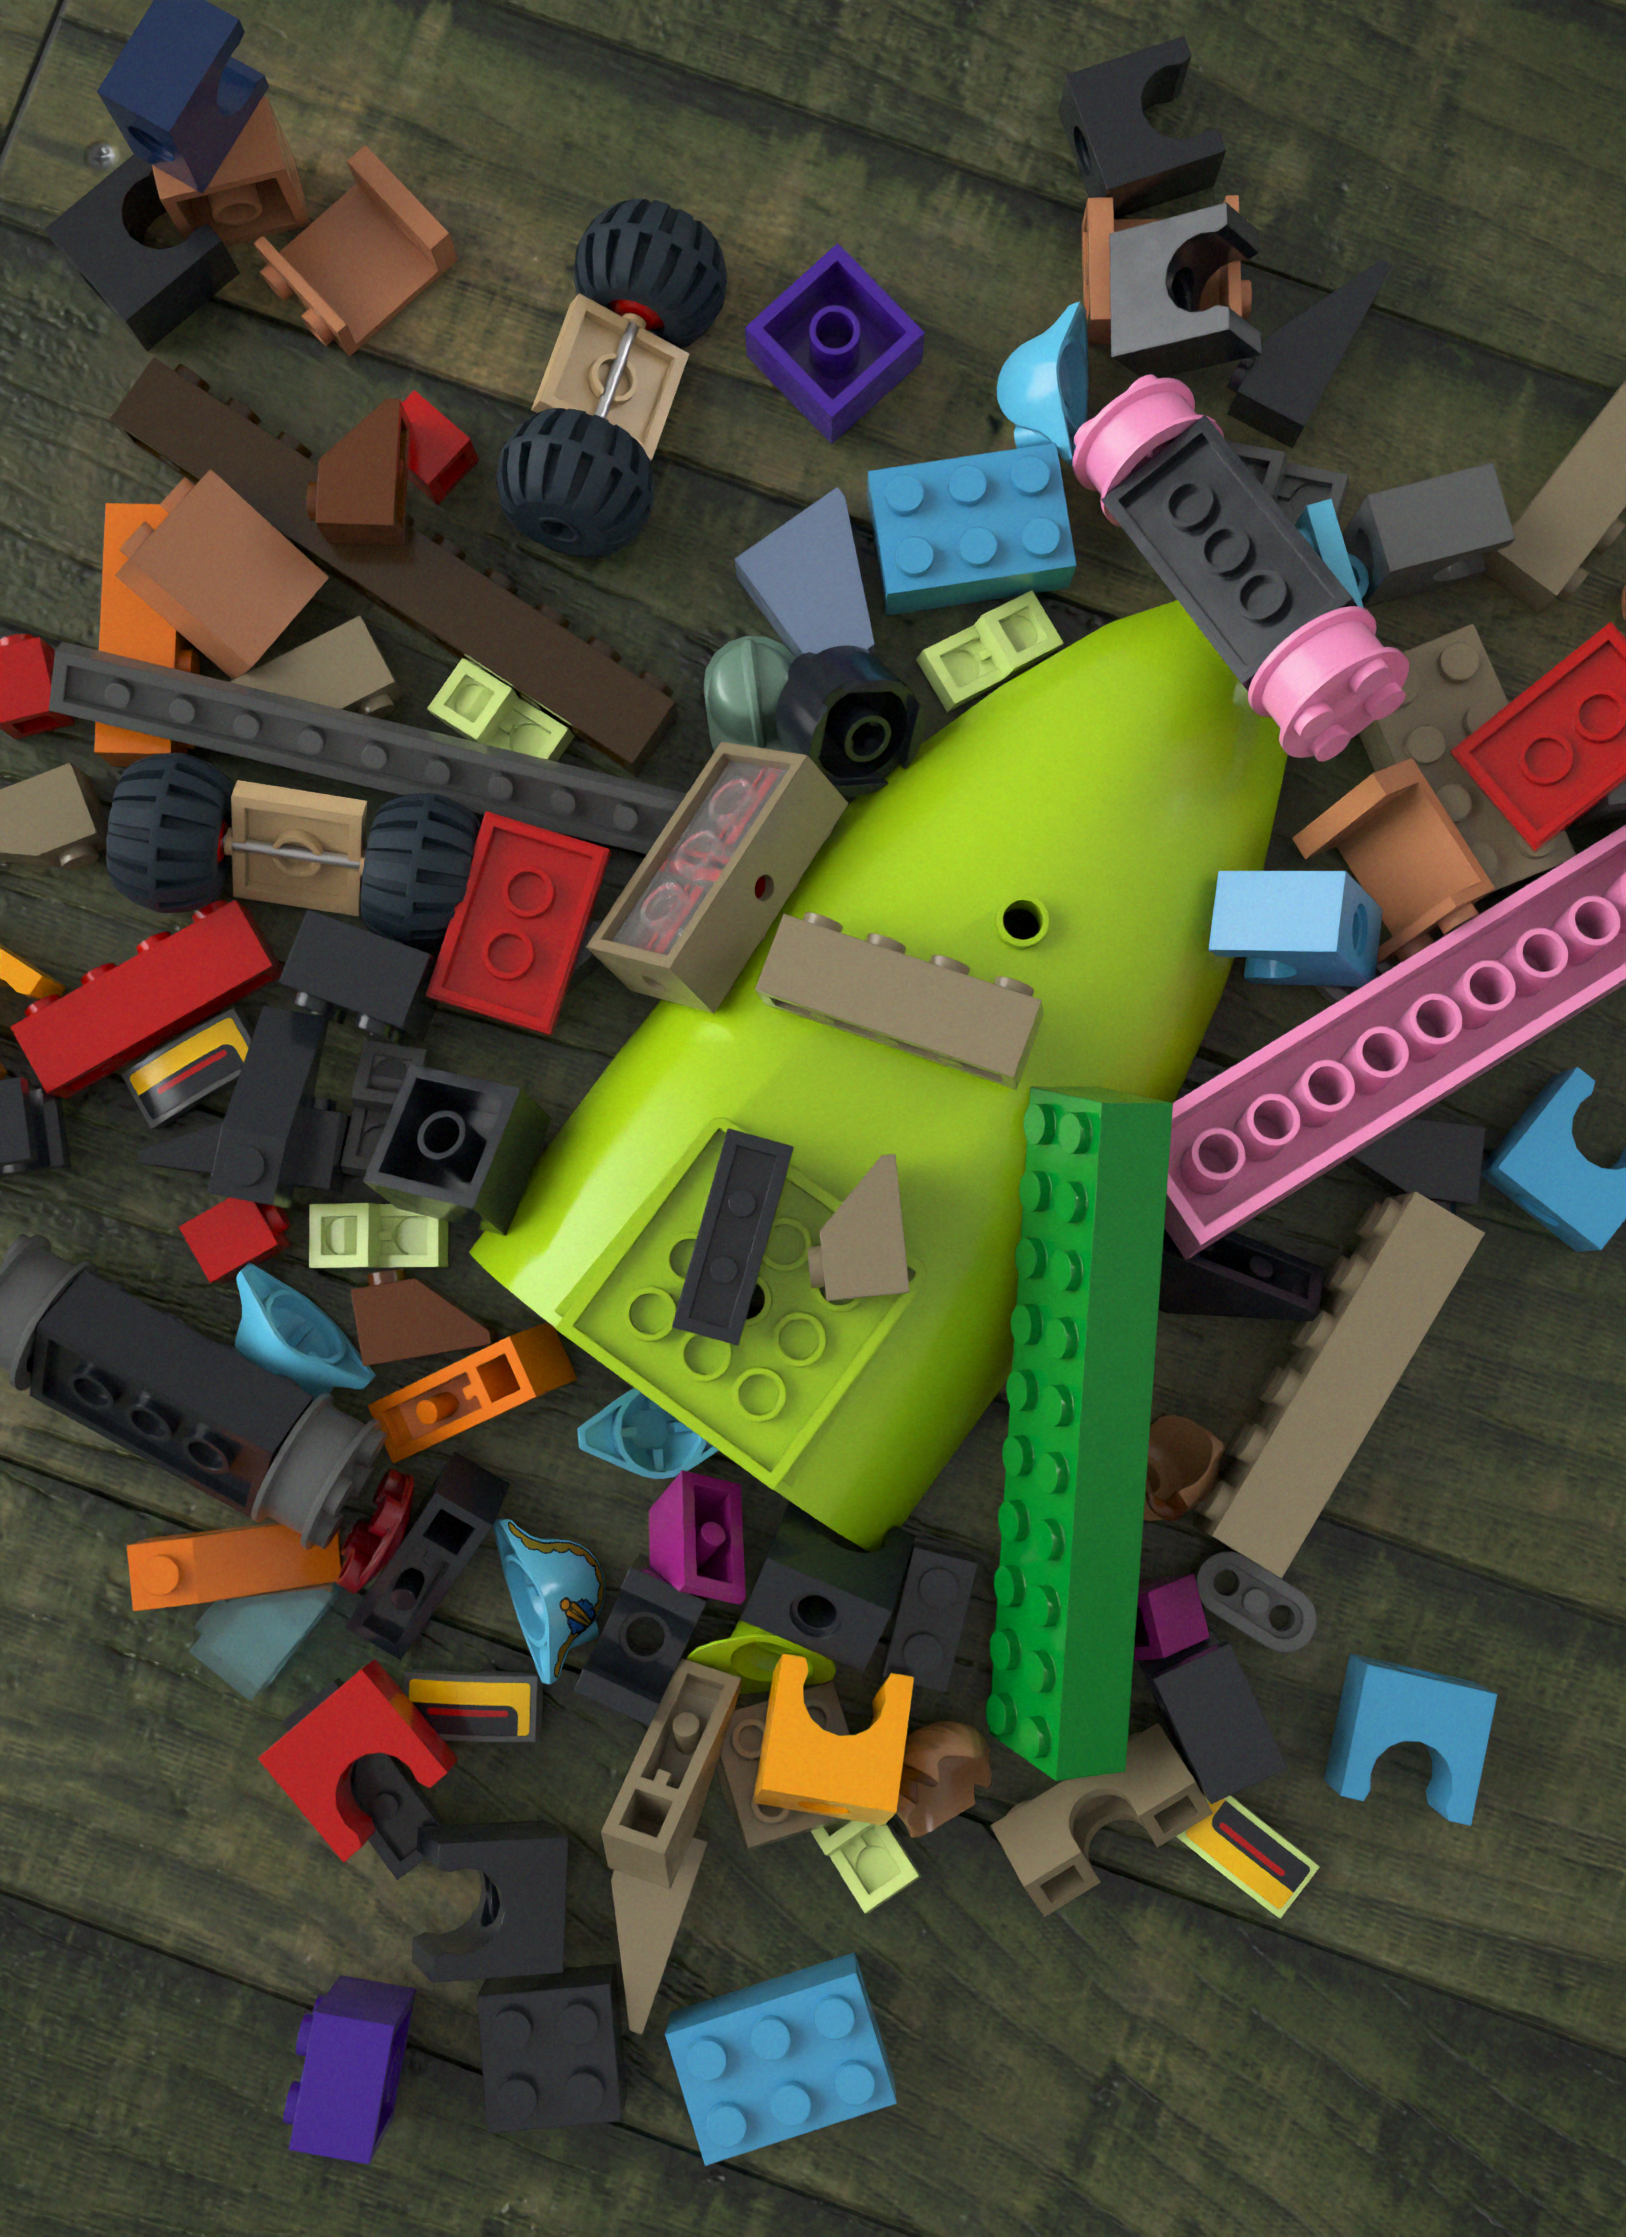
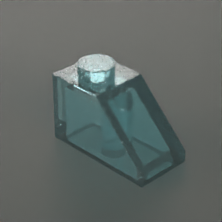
M336 1582L232 1598L228 1603L224 1600L215 1601L197 1622L194 1629L201 1634V1637L189 1652L251 1701L267 1689L345 1589L337 1585Z

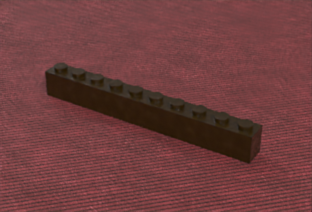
M153 357L110 418L129 442L183 478L186 477L194 485L211 469L316 566L458 660L464 658L508 685L519 698L569 728L574 737L636 778L639 776L679 717L676 703L670 698L674 692L666 683L645 670L637 677L618 664L621 656L608 644L594 636H590L587 642H584L566 630L570 623L555 609L543 602H538L535 608L531 607L515 596L518 591L517 587L502 574L489 567L481 574L463 562L466 554L444 536L435 533L430 540L413 529L412 526L415 521L407 513L404 546L328 543L315 521L309 520L307 512L308 484L310 481L318 482V465L309 460L312 456L311 451L286 432L281 431L277 438L260 428L258 425L261 423V419L238 400L230 397L224 404L207 393L210 389L209 384L188 367L178 364L172 370Z

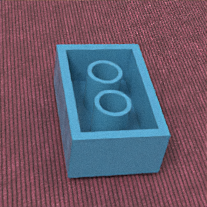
M1056 443L868 471L866 497L885 616L1021 596L1031 590L1034 593L1070 587L1077 565Z
M855 1952L672 2011L669 2014L665 2036L705 2166L897 2104L895 2078Z

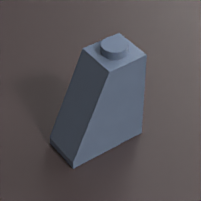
M837 487L735 558L737 579L796 658L804 653L812 652L817 654L825 649L843 645L861 647L874 654L875 643L846 499Z

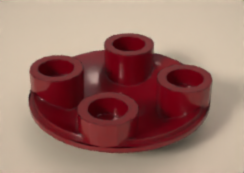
M389 1468L374 1493L372 1503L378 1505L369 1523L359 1519L349 1532L341 1550V1555L347 1558L336 1581V1584L346 1588L348 1593L355 1594L372 1581L398 1550L407 1531L414 1499V1476L412 1474H402Z

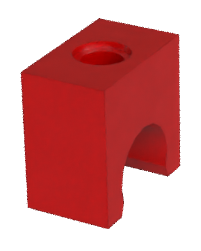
M374 1659L257 1759L344 1863L376 1831L372 1818L359 1808L351 1791L350 1776L354 1763L358 1758L374 1753L395 1756L410 1767L417 1782L428 1788H431L446 1775L459 1758L379 1662Z

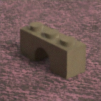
M1156 1723L1143 1732L1128 1736L1125 1772L1062 1780V1782L1033 1800L1023 1801L1015 1805L1005 1817L990 1826L1024 1888L1043 1916L1046 1917L1101 1883L1090 1864L1088 1851L1093 1836L1104 1825L1116 1820L1137 1822L1146 1829L1158 1848L1210 1816L1213 1812L1159 1723Z

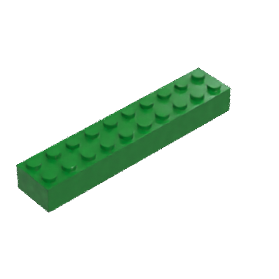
M1030 1086L1029 1107L1025 1112L1023 1121L1027 1147L1025 1173L1019 1185V1197L1023 1209L1021 1240L1018 1242L1015 1250L1018 1286L1016 1307L1011 1315V1332L1014 1338L1012 1372L1008 1377L1006 1385L1010 1410L1008 1437L1004 1441L1002 1449V1459L1006 1472L1004 1502L1001 1504L998 1512L1001 1549L1000 1565L994 1576L997 1611L995 1632L990 1639L993 1673L991 1695L986 1702V1719L990 1735L1055 1781L1126 1771L1173 1103L1102 1087Z

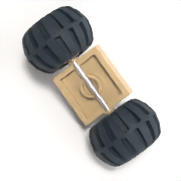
M630 199L618 202L599 214L582 235L576 248L573 279L577 296L570 303L531 410L536 412V414L515 429L499 456L496 485L501 508L509 522L535 543L539 542L545 548L555 552H563L568 556L595 559L614 555L630 544L648 521L653 507L655 488L650 461L653 459L689 357V353L682 350V348L690 346L709 330L724 305L727 271L723 252L717 239L701 221L693 220V215L680 208L678 210L671 208L670 204L654 200L652 203L648 199Z
M179 752L160 753L133 762L127 767L118 781L108 820L106 861L112 884L118 892L133 903L155 912L183 913L205 907L218 897L225 884L232 857L233 897L359 916L361 912L364 924L371 933L423 952H434L441 950L450 919L454 918L456 912L453 911L454 907L458 903L463 902L474 845L481 824L472 812L454 800L433 793L407 794L389 800L380 807L373 820L366 849L367 801L240 780H237L235 788H233L230 779L206 761Z

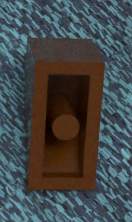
M385 399L319 459L318 482L310 481L307 488V512L309 520L315 521L328 543L404 546L410 420L400 399Z
M405 1268L367 1274L369 1286L351 1289L363 1366L459 1351L499 1342L498 1331L426 1279H407Z

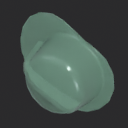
M745 636L729 641L714 653L705 670L704 679L709 735L714 752L721 742L790 752L779 740L776 726L777 703L781 691L789 679L788 670L790 665L796 659L785 645L768 637Z

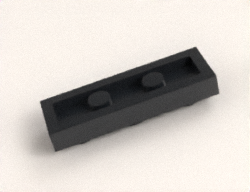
M727 1129L672 1324L673 1328L739 1346L794 1146Z
M341 1679L335 1680L282 1720L288 1731L344 1684ZM384 1753L366 1754L358 1758L354 1763L350 1776L352 1795L359 1808L373 1820L376 1831L368 1841L396 1880H399L426 1859L417 1851V1828L446 1824L397 1757Z

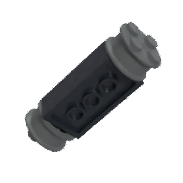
M25 1234L18 1236L10 1245L0 1266V1369L9 1373L10 1385L20 1391L30 1388L29 1396L236 1509L254 1521L260 1523L267 1517H270L302 1535L300 1546L308 1550L317 1545L325 1550L342 1524L345 1515L340 1510L343 1508L348 1497L358 1501L366 1491L376 1472L377 1467L372 1465V1463L378 1456L387 1438V1433L381 1430V1421L373 1418L365 1425L333 1407L334 1397L328 1392H323L312 1402L313 1395L303 1391L291 1378L280 1374H272L245 1359L236 1348L228 1344L216 1343L190 1329L178 1316L169 1312H160L132 1297L118 1283L99 1279L98 1268L95 1264L84 1261L74 1265L51 1252V1243L44 1236L35 1235L28 1237Z

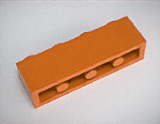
M106 503L99 651L200 675L199 655L195 649H192V643L115 576L129 559L119 550L144 521L155 530L169 513L160 504ZM95 722L94 753L112 767H128L137 760L160 753L179 752L188 754V749H195L196 747L191 744Z

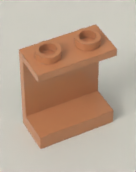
M366 145L347 160L356 184L287 246L278 252L264 236H261L254 243L265 264V267L259 274L270 289L283 302L293 297L306 310L300 317L314 336L325 346L334 340L349 357L458 261L449 232Z
M1227 195L1224 203L1227 202L1239 213V195ZM1113 197L1088 198L1081 225L1083 306L1087 310L1088 344H1111L1109 234L1162 220L1114 219ZM1241 260L1233 261L1220 267L1208 279L1201 292L1200 311L1221 305L1230 307L1243 319L1249 318L1252 288L1250 280H1241Z
M1413 758L1372 773L1292 838L1305 859L1337 847L1361 887L1383 909L1382 920L1393 937L1379 946L1377 965L1395 956L1402 963L1434 943L1430 935L1438 929H1441L1443 934L1446 935L1475 918L1479 913L1474 904L1495 890V887Z

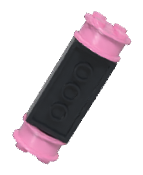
M1145 375L1136 380L1126 392L1110 402L1095 418L1088 420L1078 429L1074 436V444L1076 445L1072 462L1074 475L1083 487L1101 494V508L1105 517L1113 525L1124 529L1248 691V702L1251 708L1260 716L1272 717L1281 729L1279 741L1284 751L1296 758L1315 756L1320 762L1327 761L1343 751L1349 744L1350 739L1364 730L1374 720L1383 719L1400 707L1406 697L1402 687L1409 673L1408 659L1399 649L1384 647L1375 636L1377 629L1375 618L1367 609L1357 606L1353 597L1224 439L1223 431L1216 421L1206 415H1197L1195 413L1194 396L1186 384L1174 378H1157L1155 375Z

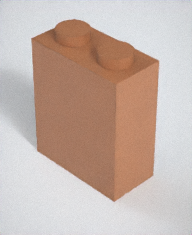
M210 469L196 485L184 477L160 504L169 513L164 521L155 530L144 521L119 550L129 559L115 576L234 680L254 666L329 577Z

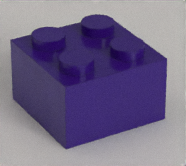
M838 243L745 327L747 357L831 444L840 438L922 362L925 332Z
M340 1975L326 1995H318L313 2014L305 2013L296 2043V2055L305 2056L306 2058L300 2082H292L284 2109L283 2123L293 2125L289 2150L364 2164L371 2163L394 2118L416 1988Z

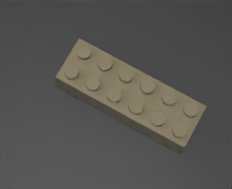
M1418 1192L1387 1197L1382 1204L1374 1201L1368 1207L1355 1231L1356 1234L1362 1237L1350 1259L1342 1255L1337 1260L1324 1281L1323 1288L1330 1293L1321 1306L1319 1314L1314 1321H1300L1290 1341L1291 1344L1297 1347L1285 1369L1277 1365L1264 1381L1258 1394V1399L1264 1402L1262 1408L1252 1424L1243 1421L1236 1429L1225 1450V1454L1230 1456L1231 1460L1219 1480L1216 1479L1214 1487L1206 1499L1192 1509L1199 1513L1192 1524L1193 1526L1280 1578L1284 1576L1485 1234Z

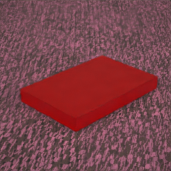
M1612 622L1607 624L1450 751L1455 761L1534 853L1626 782V638Z
M486 811L474 845L466 894L463 902L458 903L454 907L453 911L456 912L454 918L450 919L426 997L553 1037L609 863L610 849Z

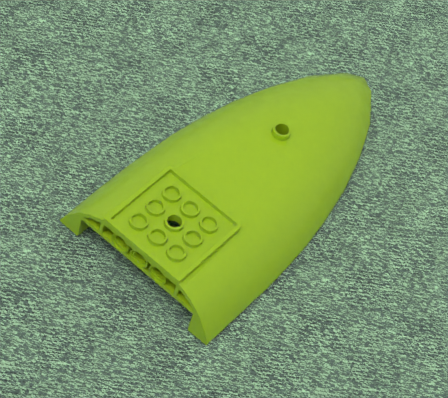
M1178 600L1104 625L1003 684L923 742L917 755L906 769L899 764L897 768L884 778L889 783L888 785L874 793L858 796L845 808L834 825L832 833L818 850L802 875L797 888L786 900L767 930L765 938L756 947L733 983L730 993L723 999L715 1013L662 999L622 1046L534 1164L507 1235L484 1231L469 1251L470 1255L498 1282L554 1326L557 1331L762 1483L871 1553L880 1550L888 1531L893 1527H902L1004 1386L1012 1372L1014 1338L1011 1332V1315L1016 1307L1018 1286L1015 1250L1018 1242L1021 1240L1023 1209L1019 1197V1185L1025 1173L1027 1147L1023 1121L1025 1112L1029 1107L1030 1086L1102 1087L1174 1103L1178 1097L1223 995L1235 958L1216 956L1208 950L1218 871L1264 870L1288 754L1280 745V727L1272 717L1260 716L1251 708L1248 702V691ZM1013 909L1029 911L1038 922V934L1026 940L1012 937L1004 928L1003 916ZM806 912L816 913L840 923L843 926L841 931L843 934L866 941L869 933L879 934L903 944L906 947L904 954L929 962L932 955H941L970 968L968 976L992 984L996 976H1003L1032 987L1034 989L1032 997L1042 1000L1044 1016L1017 1090L765 1005L755 988L783 914L803 920ZM728 1128L794 1146L757 1279V1284L760 1285L764 1292V1307L757 1316L746 1320L739 1346L672 1327ZM896 1154L910 1292L826 1301L825 1287L811 1289L807 1247L821 1246L819 1231L881 1155Z

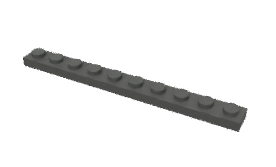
M62 642L55 649L49 711L403 796L419 793L439 794L460 803L470 812L485 815L487 811L549 831L648 854L687 794L67 642Z

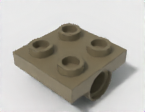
M833 1681L803 1690L804 1704L813 1721L823 1730L838 1736L850 1735ZM768 1701L733 1712L717 1762V1772L723 1796L729 1812L736 1819L745 1852L847 1820L753 1803Z

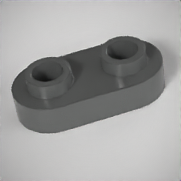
M1229 1549L1212 1551L1205 1555L1197 1564L1194 1576L1201 1604L1271 1650L1284 1653L1293 1652L1304 1647L1313 1637L1317 1625V1615L1311 1600L1304 1593L1240 1553ZM1223 1570H1230L1235 1576V1585L1227 1593H1219L1214 1587L1215 1576ZM1278 1605H1286L1290 1611L1288 1623L1280 1628L1272 1627L1269 1621L1271 1610Z

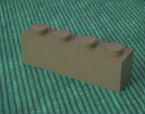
M1626 379L1512 525L1516 538L1513 543L1508 547L1492 551L1484 561L1487 570L1485 574L1538 614L1555 597L1562 603H1565L1589 574L1580 565L1592 549L1602 555L1626 526V523L1618 518L1619 514L1626 507Z
M806 912L803 920L783 914L755 988L765 1005L1017 1090L1044 1016L1042 1000L1032 997L1034 993L1032 987L1003 976H996L993 984L968 976L970 968L949 957L932 955L930 961L926 962L904 954L906 947L903 944L879 934L869 933L866 941L841 933L843 926L840 923L816 913Z

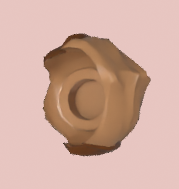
M1164 1412L1150 1422L1143 1520L1154 1521L1164 1519L1175 1521L1206 1499L1214 1487L1220 1458L1225 1450L1224 1443L1212 1432L1190 1419L1166 1415Z
M954 1720L938 1721L919 1728L907 1736L896 1815L904 1822L910 1837H922L976 1804L975 1784L985 1788H989L992 1785L990 1765L993 1761L989 1757L991 1749L988 1747L985 1738L982 1737V1734L975 1727Z

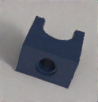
M153 0L97 90V93L135 156L195 190L204 193L269 88V84L265 75L231 57L232 53L239 46L245 32L238 18L206 0Z

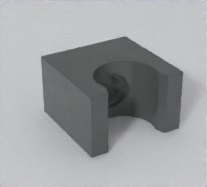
M1493 462L1369 494L1342 533L1347 553L1355 555L1361 560L1368 571L1369 585L1366 594L1361 599L1364 608L1481 578L1487 572L1482 553L1508 547L1516 539Z

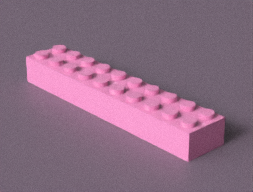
M1626 825L1175 1101L1172 1112L1164 1228L1185 1260L1626 984Z

